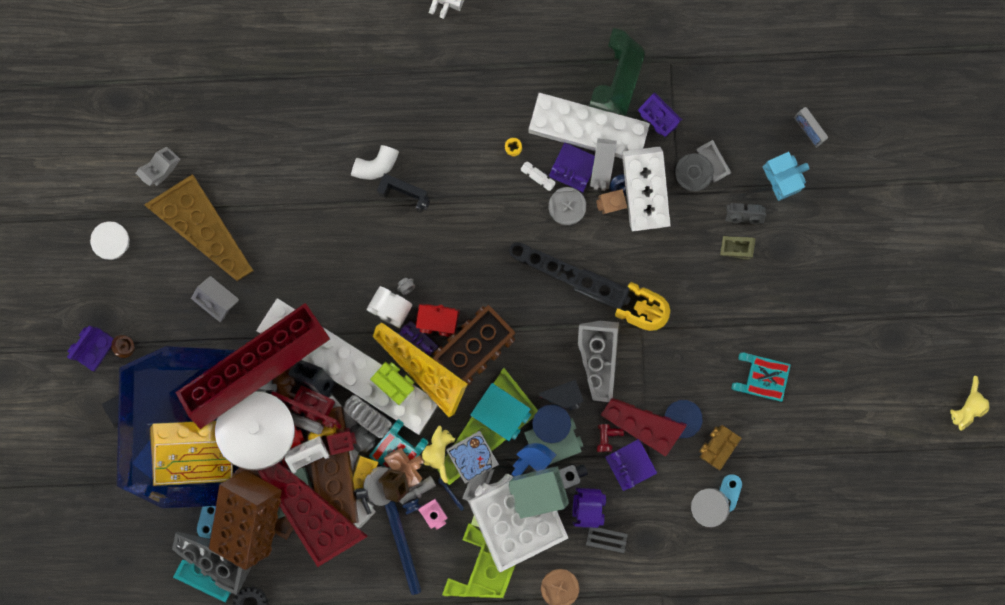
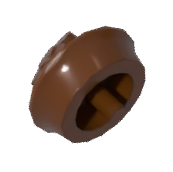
M120 335L113 339L111 348L116 356L127 358L134 352V343L128 336Z

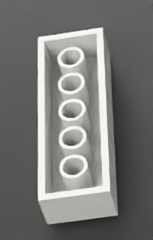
M539 93L529 126V133L563 143L566 142L570 145L596 151L598 138L617 141L614 157L623 159L622 151L643 149L650 123Z

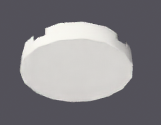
M104 222L94 229L91 234L90 243L96 255L103 259L114 260L120 258L127 251L130 239L128 232L123 226L116 222Z

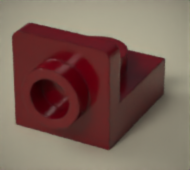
M345 428V431L327 435L331 455L354 450L353 444H356L354 432L350 433L349 428Z

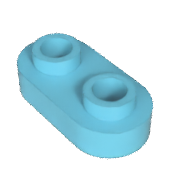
M733 474L724 477L719 490L730 501V512L735 509L742 488L741 479ZM730 481H735L736 486L734 488L729 486Z
M208 501L202 506L197 526V533L200 537L211 538L217 501ZM209 507L214 508L213 514L208 512ZM204 526H208L210 528V531L208 533L204 532Z

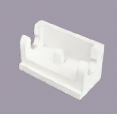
M318 436L290 449L285 456V461L294 474L297 472V469L322 457L325 459L329 458V452L321 437Z

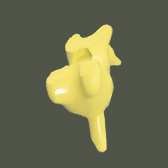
M977 376L973 377L971 392L963 408L957 411L950 410L953 424L959 425L960 431L968 427L973 422L974 417H982L989 411V401L977 391L979 385Z
M438 426L431 439L432 444L426 446L422 453V458L425 465L439 469L442 480L448 483L444 465L445 449L448 444L455 442V438L452 437L448 430L442 431V427Z

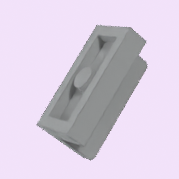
M211 276L196 288L191 297L194 302L219 322L225 319L229 310L239 301L236 296Z

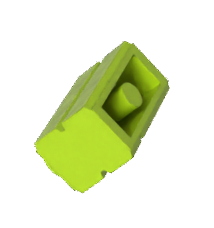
M385 362L370 380L400 406L415 390V387L412 386L415 382L407 375L403 378L398 373L400 369L395 364Z

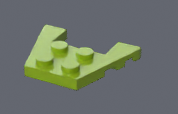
M469 523L463 540L481 547L468 585L448 578L442 595L503 598L515 565L499 572L482 532Z

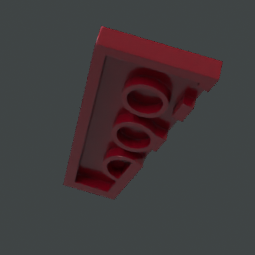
M611 398L601 413V416L664 456H667L687 426L686 423L673 421L671 418L653 414V412L648 410L644 411L636 408L634 405Z

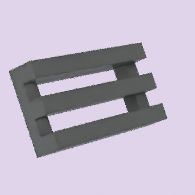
M589 528L586 545L624 553L628 534L603 528ZM593 531H597L606 534L623 537V539L621 541L603 536L593 535L592 533ZM591 538L620 544L621 548L591 542Z

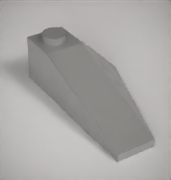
M596 321L579 324L578 346L581 351L593 401L609 402L613 398L619 322Z

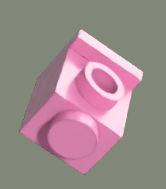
M436 498L418 509L431 529L435 527L437 530L446 524L445 520L448 517ZM432 512L437 513L438 517L436 519L430 517Z

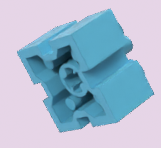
M789 152L767 161L763 166L778 201L800 192L806 183L802 173L809 170L807 163L798 166L795 157L791 156Z

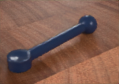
M439 477L438 483L443 485L459 509L463 511L464 507L442 478Z

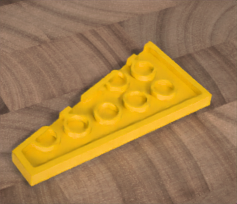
M380 323L377 325L373 334L376 341L448 417L455 414L467 383L385 324Z

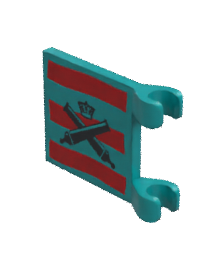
M740 353L738 359L750 362L751 367L747 384L733 383L732 390L782 402L791 364L748 353Z
M398 419L370 454V457L381 466L390 468L384 460L387 454L402 448L406 456L411 460L419 456L429 442L422 438L417 446L413 447L397 434L404 425Z

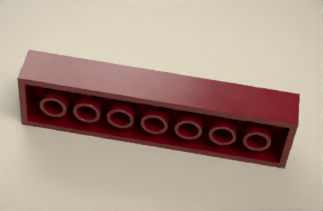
M304 303L175 393L190 419L199 429H202L329 341L330 337L308 305Z

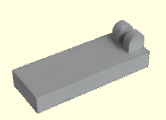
M597 139L590 183L594 190H598V188H601V191L609 189L617 141Z

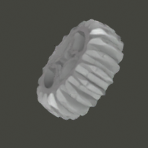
M356 395L348 398L343 406V410L350 417L379 438H383L392 426V423L385 416Z

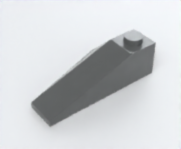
M176 532L172 550L188 563H194L199 567L204 576L209 575L216 581L214 584L219 588L237 595L251 567L244 570L209 549L211 539Z

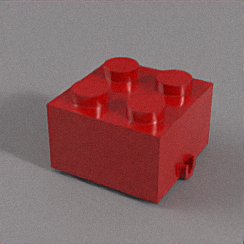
M420 304L416 328H420L422 333L431 334L433 331H439V335L450 337L456 333L460 309L447 308L443 305Z

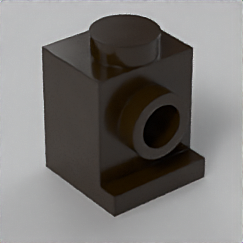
M388 469L378 480L383 485L387 500L399 502L409 492L405 472Z

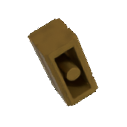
M720 425L719 428L716 426L710 434L712 439L708 444L705 442L699 450L701 453L700 458L718 470L722 469L742 439L723 425Z

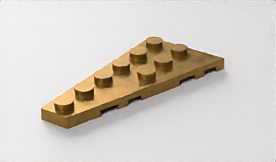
M193 174L144 204L236 281L241 280L254 271Z

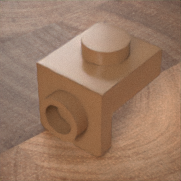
M623 189L599 195V200H596L598 210L602 211V214L627 208Z

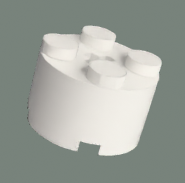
M380 286L368 305L367 311L378 315L383 321L400 328L412 304Z

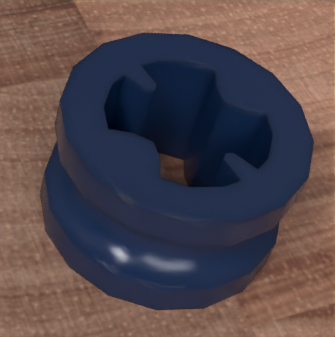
M418 499L403 505V508H406V515L422 507L418 504Z

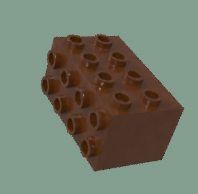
M489 305L486 307L482 306L475 313L476 317L472 321L470 319L461 326L462 330L458 334L454 333L447 340L449 343L444 348L440 346L433 353L434 357L432 359L466 382L467 387L474 381L472 377L476 373L480 375L488 367L486 363L492 359L494 362L502 354L500 350L504 346L508 348L515 342V331Z
M246 470L221 483L209 549L244 570L268 557L272 551L271 545L275 535L274 529L278 519L277 513L281 503L282 490Z

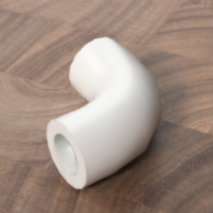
M381 145L379 153L374 160L366 161L356 158L351 176L368 180L382 177L384 173L386 174L392 169L399 151Z

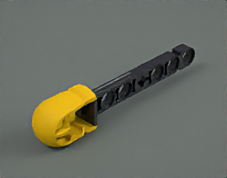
M515 242L510 246L509 252L513 259L523 264L526 261L530 267L572 285L574 290L617 309L615 317L623 320L626 318L628 323L648 331L664 327L669 319L670 307L668 302L653 291L644 287L639 288L633 282L624 287L585 268L580 270L541 251L531 250L530 246L520 242ZM521 246L524 250L523 254L515 256L513 254L514 247ZM531 255H540V262L532 264L530 262ZM550 262H556L558 269L555 272H550L547 269V265ZM561 266H565L563 270L566 272H570V270H573V274L575 275V277H571L568 280L567 275L564 273H561V276H558V274L561 271ZM584 278L592 279L593 285L590 288L583 287L582 280ZM608 286L610 294L602 296L599 293L600 287ZM629 291L634 292L638 297L642 296L648 299L649 303L653 304L651 307L646 304V300L642 302L637 301L634 307L639 316L643 313L652 322L645 321L644 316L639 318L632 315L629 311L621 310L622 306H628L631 300L628 297Z

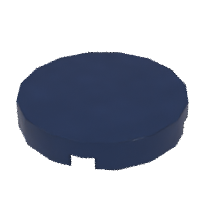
M679 400L673 402L664 414V416L671 418L673 421L687 424L679 438L694 436L701 428L702 413L700 408L691 401Z
M546 405L539 409L534 415L532 422L533 431L536 436L547 443L562 441L569 434L571 428V420L567 411L557 405Z

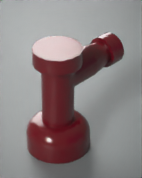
M609 424L598 425L601 444L597 446V452H612V446L608 444V436H624V430L622 428L610 429Z

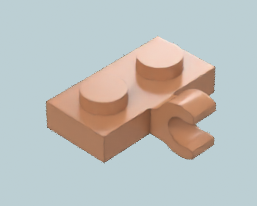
M402 448L385 456L384 460L391 469L405 472L408 488L421 482L422 477L417 472V469L421 467L420 464L424 463L421 455L409 460Z

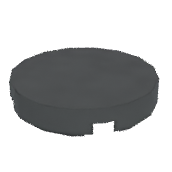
M692 153L685 155L676 166V179L681 187L688 191L703 190L710 185L713 179L714 169L712 163L701 154Z

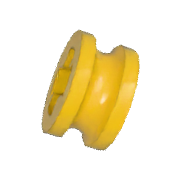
M510 138L505 143V150L510 156H517L522 151V144L517 138ZM515 142L517 143L516 145L519 148L518 150L514 149V151L512 152L510 151L511 149L508 146L509 144L513 145V143Z

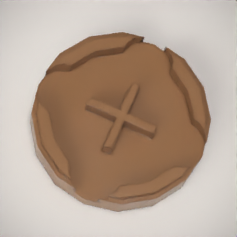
M564 569L550 571L546 574L541 584L542 596L550 605H571L577 599L580 589L574 574Z

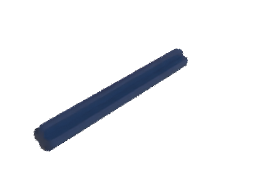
M390 501L385 505L410 592L412 595L421 593V588L394 501Z

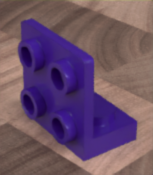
M653 93L638 109L641 117L645 121L650 122L654 126L655 131L664 137L674 131L682 120L656 93Z
M89 325L80 332L78 342L71 345L67 358L78 361L95 372L110 351L114 338L100 328Z

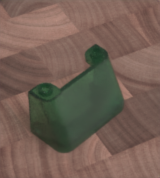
M613 28L608 47L614 50V58L618 59L619 63L611 87L606 85L597 86L593 91L589 107L625 116L629 109L645 51L626 32Z

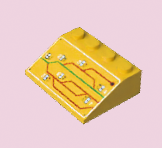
M216 421L210 422L202 429H199L194 422L153 424L150 427L153 486L225 482L232 478L233 464L221 453L216 442Z

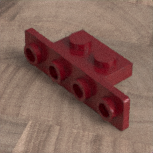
M302 385L293 400L272 391L271 395L291 407V411L299 415L302 412L306 414L308 419L315 422L320 420L327 428H341L337 420L328 416L335 404L333 399Z

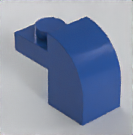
M528 444L516 454L520 458L513 465L515 470L512 472V475H522L529 465L536 471L544 470L556 457V454L543 444Z

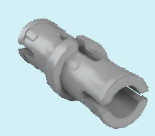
M429 476L420 483L410 487L409 492L400 500L401 504L405 505V503L416 497L420 498L422 497L421 494L436 487L432 477Z

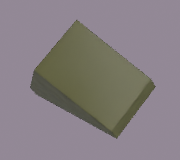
M723 236L720 255L750 260L753 258L756 238Z

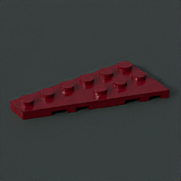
M280 461L269 468L257 470L264 481L282 490L279 506L317 567L367 537L362 530L298 476L293 474Z

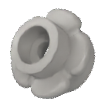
M402 279L398 283L397 290L403 295L409 294L415 289L414 280Z

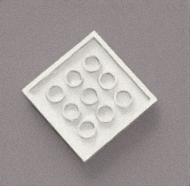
M532 469L524 474L535 472L536 470ZM509 481L468 501L499 572L568 539L557 511L520 519L519 513L515 511L514 496L509 491Z

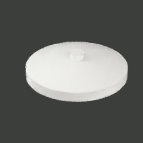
M264 392L252 393L220 415L215 426L216 442L221 453L229 462L246 470H262L277 464L289 452L295 434L294 421L286 405L277 397Z

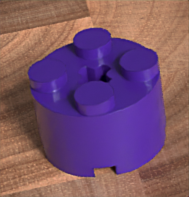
M576 488L575 491L578 492V495H574L572 517H576V522H573V526L598 528L599 525H604L602 506L606 504V495L602 494L600 489Z

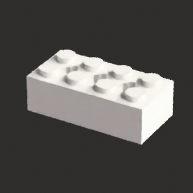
M661 147L622 151L631 230L639 231L669 227L670 217L664 157ZM644 167L647 168L646 173H642ZM648 186V191L644 192L643 190H645V187ZM647 205H651L649 210H646Z

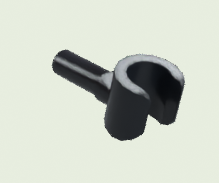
M364 488L356 489L355 500L361 499L367 515L371 514L372 512L366 499L367 491Z

